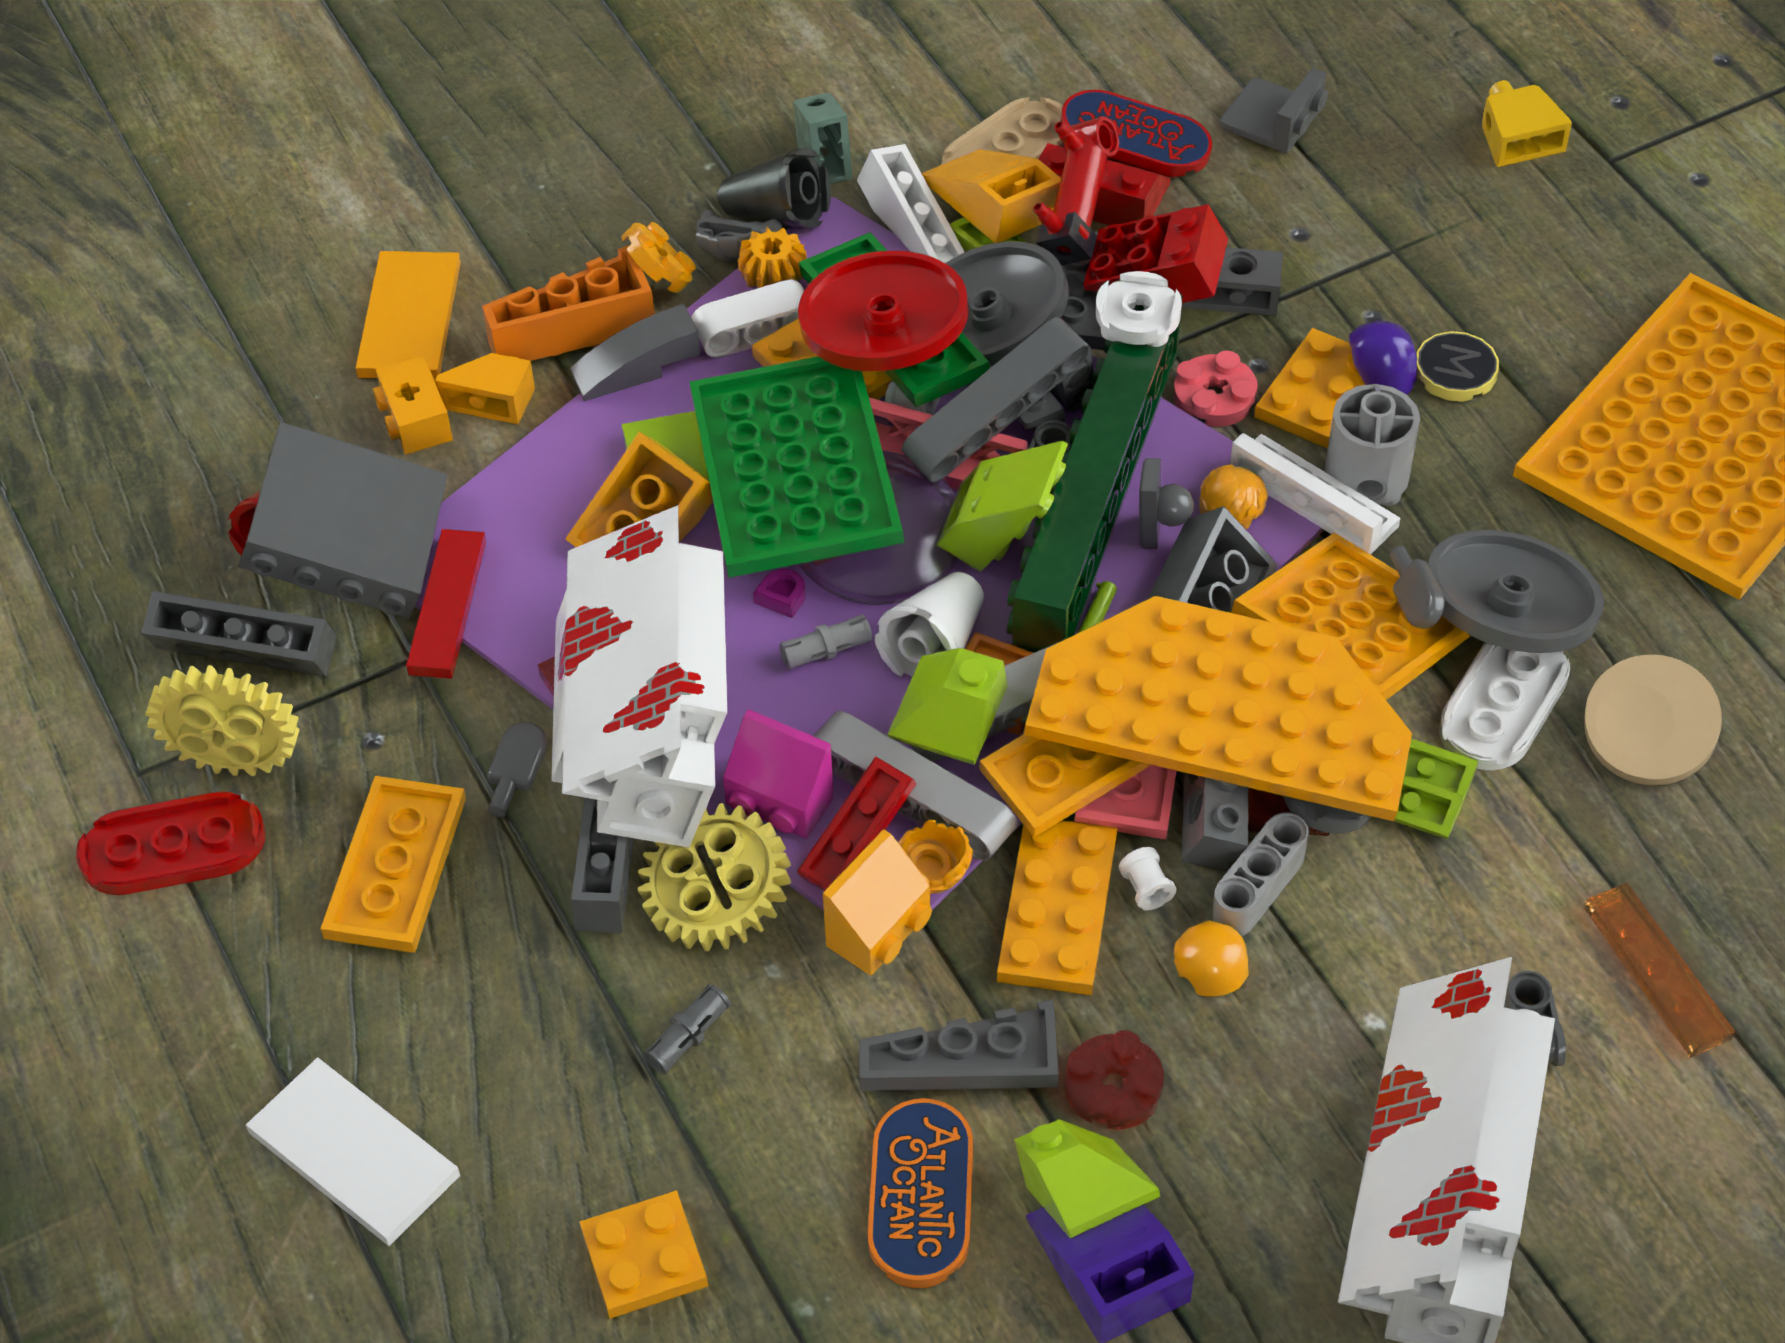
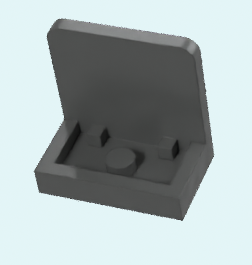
M1312 67L1295 91L1260 78L1251 79L1221 117V127L1224 130L1287 154L1326 104L1328 98V91L1324 89L1326 72Z

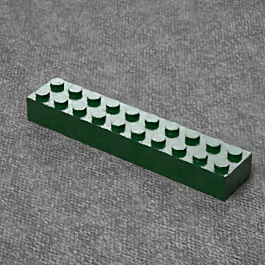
M1136 305L1132 310L1143 311L1144 306ZM1180 322L1175 331L1169 335L1167 343L1159 347L1106 340L1104 352L1107 355L1105 359L1098 358L1093 375V383H1096L1094 389L1087 388L1083 397L1081 413L1084 414L1082 420L1075 419L1072 425L1069 440L1072 446L1070 451H1065L1062 462L1066 464V468L1058 483L1050 491V494L1054 495L1053 503L1041 519L1037 517L1033 530L1034 546H1026L1021 559L1020 572L1023 573L1020 581L1014 579L1009 589L1007 606L1013 608L1007 623V634L1013 635V646L1036 653L1076 634L1177 357Z

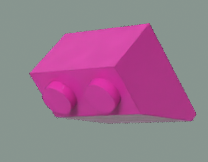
M748 709L743 716L723 776L726 804L731 806L733 810L738 805L742 806L747 816L757 812L762 820L770 822L777 830L783 833H794L807 839L834 798L831 744Z

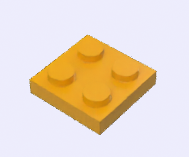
M677 1190L579 1221L610 1319L708 1287L707 1276Z

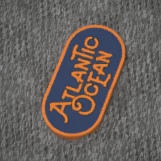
M927 1098L912 1099L894 1106L879 1121L873 1138L868 1217L869 1253L875 1265L877 1266L878 1264L879 1268L886 1273L887 1278L896 1284L909 1288L933 1287L947 1280L948 1275L954 1273L957 1268L959 1270L966 1261L970 1247L973 1135L964 1116L951 1105L939 1100Z

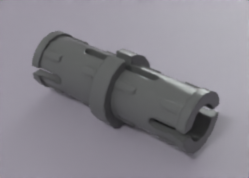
M708 984L688 1008L683 1012H676L670 1018L671 1025L643 1052L645 1060L657 1072L666 1075L669 1069L692 1045L698 1046L704 1040V1032L731 1006L729 998L718 987Z

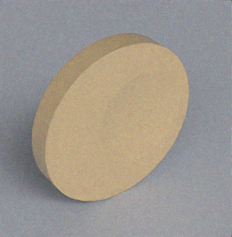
M1664 655L1635 656L1622 660L1607 669L1593 685L1587 698L1584 715L1586 738L1596 758L1615 775L1642 785L1671 784L1697 772L1714 752L1722 724L1720 703L1709 681L1689 664Z

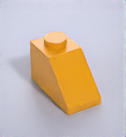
M494 353L440 373L435 379V384L446 410L517 425L535 391L531 361Z

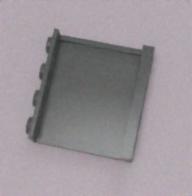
M280 421L270 449L267 469L238 567L253 571L261 576H270L290 582L304 589H313L330 594L347 602H356L373 607L390 615L410 618L421 594L448 474Z

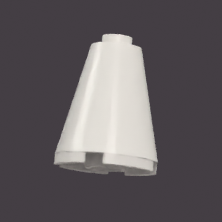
M954 572L885 612L878 622L879 632L875 635V644L882 660L900 677L904 673L913 677L921 656L956 648L964 649L984 601V593L980 584L966 573Z

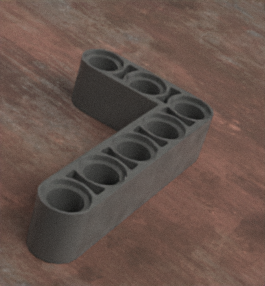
M1061 317L1049 320L914 430L904 441L902 452L930 482H937L956 469L1049 391L1068 411L1073 412L1082 407L1086 389H1094L1096 384L1093 383L1094 369L1089 345Z

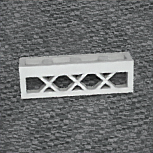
M1242 433L1232 442L1230 464H1233L1235 467L1246 468L1260 476L1265 483L1269 496L1330 534L1335 532L1370 555L1399 527L1400 517L1265 435L1260 434L1254 440Z

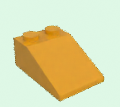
M638 432L565 540L578 547L678 505L680 542L699 523L713 502L709 478L656 440Z

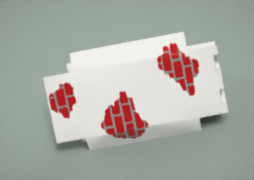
M677 505L568 551L567 590L556 618L552 781L562 783V794L597 800V832L690 847L715 788L714 743L727 715L723 551L679 543Z
M1512 957L1405 986L1399 990L1338 1303L1387 1314L1385 1339L1402 1343H1495L1503 1319L1512 1259L1521 1234L1555 1018L1541 1016L1532 1010L1504 1008Z

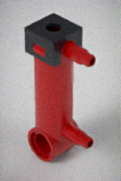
M1099 117L1070 126L1064 121H1059L1054 126L1055 132L1064 143L1067 157L1053 210L1044 203H1037L1033 208V212L1041 222L1036 244L1052 253L1061 266L1092 259L1097 235L1091 229L1107 159L1115 155L1119 149V136L1116 126L1108 117Z

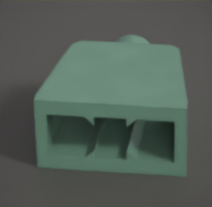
M823 93L795 100L793 102L798 148L806 147L814 150L819 155L814 157L819 167H826L830 184L853 179L848 120L845 111L831 93ZM819 148H827L830 154L824 157Z

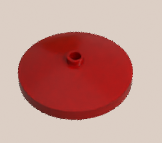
M910 251L871 252L841 261L813 279L803 292L798 305L801 334L810 350L831 364L859 371L895 370L909 367L934 357L958 338L966 325L969 313L966 287L959 274L939 259Z

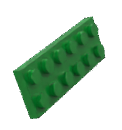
M869 232L800 261V273L806 282L810 284L820 273L841 261L866 253L887 251V249ZM961 332L949 347L934 357L909 367L888 370L885 373L915 407H919L973 383L988 371L990 366L989 361Z

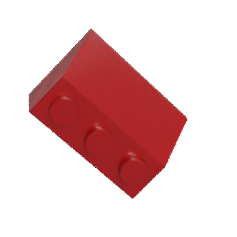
M1047 143L1039 160L1061 178L1067 154L1064 147ZM1107 160L1093 221L1112 225L1153 216L1170 185L1171 178Z

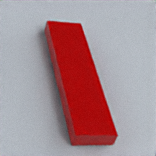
M441 530L406 664L408 675L453 678L486 545L485 532Z

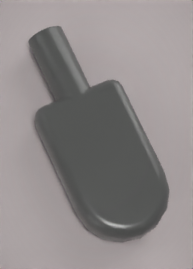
M1397 546L1390 552V557L1400 575V578L1393 585V592L1408 622L1414 627L1428 629L1434 626L1442 616L1445 603L1444 595L1428 563L1421 559H1415L1412 562L1404 546Z
M520 722L512 725L503 734L487 773L488 781L491 784L497 785L488 808L491 815L504 817L515 790L528 791L532 788L547 749V738L544 730L539 725L531 722Z

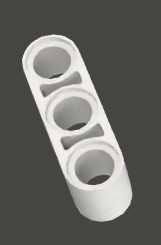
M785 280L700 306L695 310L691 318L698 330L699 340L706 354L710 357L719 358L751 349L754 343L798 319V305L804 292L802 285L795 280Z

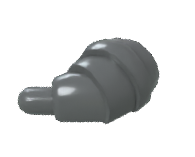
M705 210L696 222V241L701 249L713 255L716 259L733 262L739 258L741 242L749 240L752 231L762 234L765 233L768 227L771 232H777L782 228V223L777 219L763 223L758 221L751 223L721 219L713 211Z

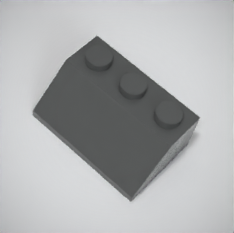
M1223 506L1189 518L1184 523L1148 599L1159 596L1231 613L1234 600L1275 573L1278 564Z

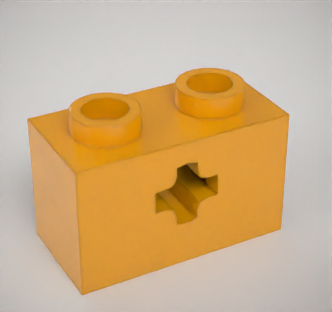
M424 355L376 369L379 386L372 389L377 407L380 412L387 410L389 415L384 416V421L391 441L399 439L405 455L453 441L448 412Z

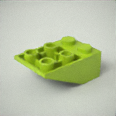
M1059 441L981 461L961 482L936 545L980 572L993 559L1001 560L1007 552L1011 541L1014 538L1020 540L1028 531L1033 518L1036 516L1041 519L1051 507L1054 495L1050 494V491L1059 481L1066 468V464L1062 462L1068 444L1064 441Z

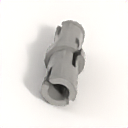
M860 614L847 621L828 627L826 624L816 626L814 632L779 643V650L786 668L792 670L805 663L824 657L826 660L836 658L838 652L871 642L873 636L868 620H865L864 614Z

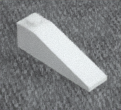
M906 145L871 150L857 182L878 217L911 252L925 254L944 263L964 253L961 244Z

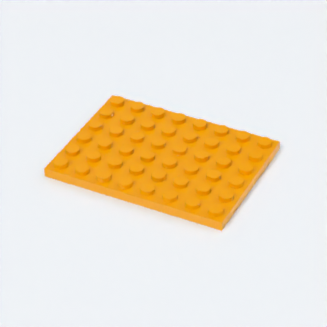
M1690 273L1517 462L1513 477L1740 600L1785 546V320Z

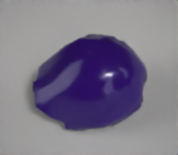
M1379 320L1359 325L1349 334V343L1352 347L1353 363L1365 385L1379 384L1389 386L1406 395L1409 394L1417 379V355L1410 335L1404 328L1389 321Z

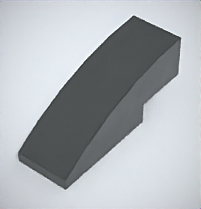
M684 304L636 322L609 337L570 367V373L583 401L662 378L661 366L700 355L698 330Z

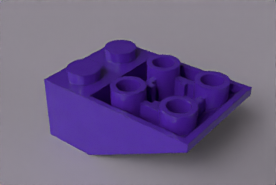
M1144 1204L1072 1238L1068 1237L1043 1207L1026 1215V1220L1098 1343H1105L1191 1302L1194 1272L1169 1231Z

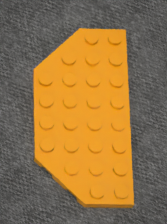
M1154 596L1047 648L1024 731L1026 736L1390 821H1395L1398 812L1412 732L1336 637L1159 596Z

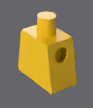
M1502 80L1490 88L1489 96L1485 102L1482 128L1497 167L1566 152L1572 122L1539 86L1531 85L1513 89L1508 81Z

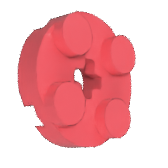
M1221 351L1218 354L1198 356L1191 360L1183 361L1178 365L1173 389L1174 403L1176 407L1189 415L1206 419L1205 424L1207 426L1223 427L1233 425L1245 419L1250 412V407L1255 404L1258 388L1257 379L1252 370L1246 364L1240 362V356L1233 351ZM1209 387H1219L1222 389V393L1216 394L1214 390L1207 389Z

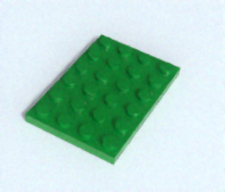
M817 356L689 382L729 578L904 543L903 529L862 371L839 367Z

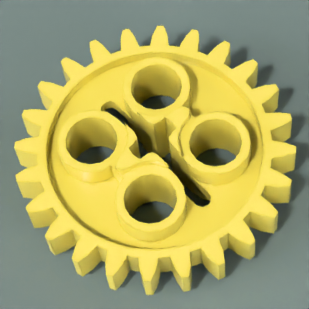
M208 665L207 671L204 674L194 666H190L187 675L176 669L173 671L171 678L163 676L159 686L155 685L145 714L149 717L147 727L156 729L153 738L155 740H167L164 748L166 751L179 750L181 752L179 756L180 761L193 758L196 760L195 765L198 769L208 764L212 766L214 774H219L222 768H227L233 776H238L239 769H244L249 775L255 776L257 768L270 773L273 764L282 767L285 758H291L300 730L297 728L298 716L291 715L292 704L280 703L283 695L281 692L268 694L266 692L268 683L263 682L254 685L250 683V674H245L241 679L235 678L231 668H227L224 675L217 674L213 666Z
M720 803L715 815H709L707 809H705L690 847L654 842L658 851L643 853V857L650 867L638 870L640 878L645 883L638 887V892L645 901L642 906L647 915L652 917L651 921L658 931L664 930L671 942L681 937L687 949H691L699 939L705 951H710L715 939H719L725 950L729 949L730 936L737 935L743 943H746V929L750 926L759 932L764 931L759 919L763 915L770 918L778 916L771 903L786 902L787 898L780 886L791 884V879L785 870L791 866V862L784 852L786 847L780 836L776 837L777 834L770 822L763 824L757 812H754L747 818L742 806L739 805L730 816L724 804ZM734 844L728 851L719 852L725 845ZM700 845L705 846L716 868L719 879L732 902V906L729 909L724 908L712 884L710 875L697 852V848ZM692 864L687 871L677 873L683 866ZM753 880L746 888L737 889L742 882ZM710 901L704 909L694 911L700 903Z

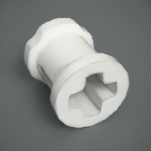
M1142 847L1132 851L1119 864L1121 875L1130 880L1137 893L1135 901L1138 907L1143 910H1153L1163 906L1174 897L1177 889L1174 882L1164 876L1158 864L1160 856L1155 848Z

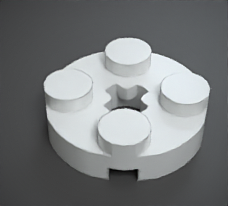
M1143 271L1127 272L1120 274V281L1109 285L1108 280L1100 287L1096 296V320L1101 327V335L1106 340L1159 347L1167 343L1169 335L1179 325L1182 300L1177 289L1176 293H1174L1168 287V280L1162 276ZM1136 305L1144 306L1143 311H1135L1132 309H1134Z

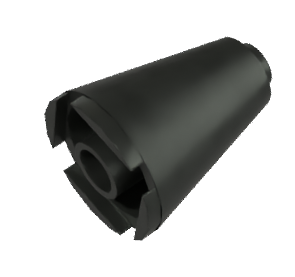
M806 147L796 148L724 178L718 189L717 199L723 211L732 217L761 222L777 219L784 226L810 229L820 226L823 221L818 220L822 212H828L831 201L829 174L825 166L819 167L814 157L819 155L814 150Z

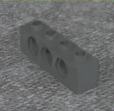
M1226 247L1215 296L1182 303V308L1277 316L1283 252Z
M152 591L142 629V634L156 649L327 677L337 637V634L325 619Z
M1183 772L1182 862L1226 871L1248 846V787Z
M590 798L584 799L571 895L575 931L623 933L634 838L597 832V800Z

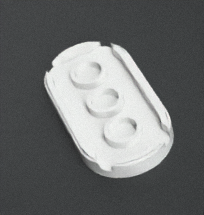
M1485 642L1443 709L1439 734L1445 749L1477 760V769L1481 770L1503 769L1521 760L1566 687L1570 673L1569 658L1567 661L1566 656L1563 654L1564 651L1528 653L1505 649Z

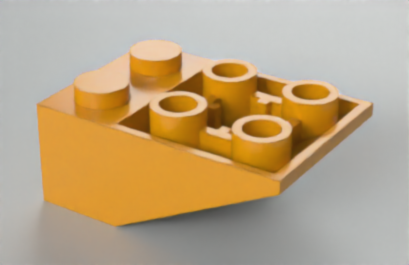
M982 149L921 173L930 189L994 243L1003 242L1041 225L1038 216L1033 212V208L1037 203H1044L1053 210L1061 180L1056 173L1037 158Z

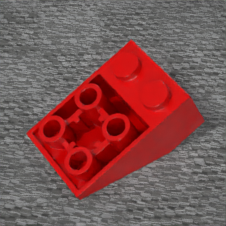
M1209 204L1183 208L1175 212L1147 216L1143 219L1100 228L1083 287L1085 290L1098 292L1100 287L1108 280L1109 285L1120 281V274L1143 271L1160 275L1168 280V287L1174 293H1176L1177 289L1179 294L1183 295L1182 303L1214 297L1228 237Z

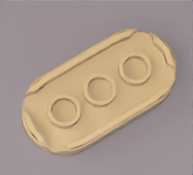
M1030 97L1014 100L951 142L944 150L941 165L978 149L1039 159L1047 143L1064 147V143L1054 130L1055 124L1060 121L1063 105L1055 100L1041 97L1039 101H1030Z

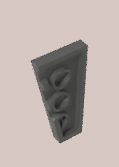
M1054 999L1037 1002V1009L1016 1013L1013 1007L994 1011V1018L968 1023L966 1017L947 1021V1026L939 1030L925 1032L923 1028L918 1027L859 1040L860 1091L1058 1087Z

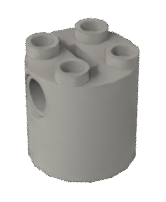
M1379 384L1360 385L1346 391L1336 401L1324 472L1378 505L1393 506L1397 504L1401 499V494L1408 487L1420 424L1417 405L1405 393L1393 387Z

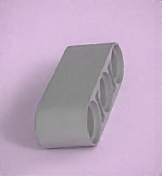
M1280 813L1273 816L1265 824L1217 884L1214 892L1212 921L1231 926L1241 936H1245L1252 930L1304 862L1309 835L1308 825L1305 820L1293 813ZM1228 906H1237L1240 908H1231Z

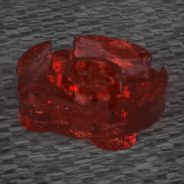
M1123 1030L1116 1034L1099 1035L1082 1043L1068 1056L1065 1078L1067 1100L1076 1114L1091 1124L1093 1119L1099 1123H1106L1107 1129L1123 1130L1132 1128L1148 1120L1157 1109L1158 1101L1162 1097L1164 1070L1156 1053L1148 1045L1142 1043L1137 1034ZM1108 1074H1119L1124 1077L1123 1088L1116 1089L1113 1084L1104 1085L1102 1082Z

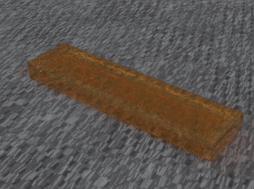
M1628 883L1586 899L1585 911L1690 1058L1732 1040L1735 1030Z

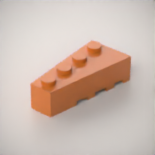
M629 245L617 249L618 256L604 262L601 257L586 262V270L568 277L562 272L550 277V281L541 289L536 290L529 286L483 305L487 337L492 353L518 357L529 361L549 356H558L565 352L589 346H598L609 337L632 324L654 315L652 290L642 269L627 252L626 248Z

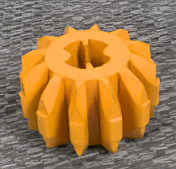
M767 227L765 233L760 234L752 231L750 239L741 242L738 269L741 271V276L744 277L747 287L757 286L761 288L785 280L801 281L803 277L800 273L799 262L807 259V253L797 234L788 235L784 228L777 232H771Z

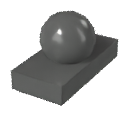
M1145 458L1142 465L1139 487L1140 545L1144 549H1157L1160 524L1173 527L1188 521L1194 509V502L1191 493L1183 486L1172 483L1161 487V459Z

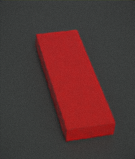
M875 756L796 871L798 875L822 891H825L883 829L886 830L916 786L915 780Z

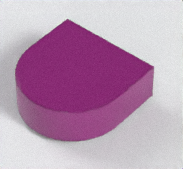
M790 569L771 571L763 578L753 592L755 604L790 618L794 617L806 597L803 577Z

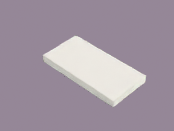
M318 1057L246 1124L249 1134L388 1246L460 1177L459 1169L456 1165Z

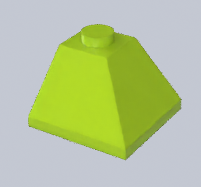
M963 648L921 656L890 727L888 737L975 765L1008 687L1004 661Z
M1058 1119L1050 1124L1040 1125L1032 1132L1014 1139L1026 1188L1069 1238L1161 1197L1159 1188L1120 1146L1108 1137Z

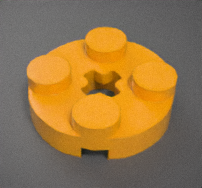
M651 222L647 227L641 223H633L621 236L622 241L630 240L631 244L626 248L627 252L649 277L657 283L662 278L672 283L667 288L669 291L680 293L692 281L691 273L696 269L695 263L685 253L681 251L677 253L667 242L669 240L668 234L655 222Z

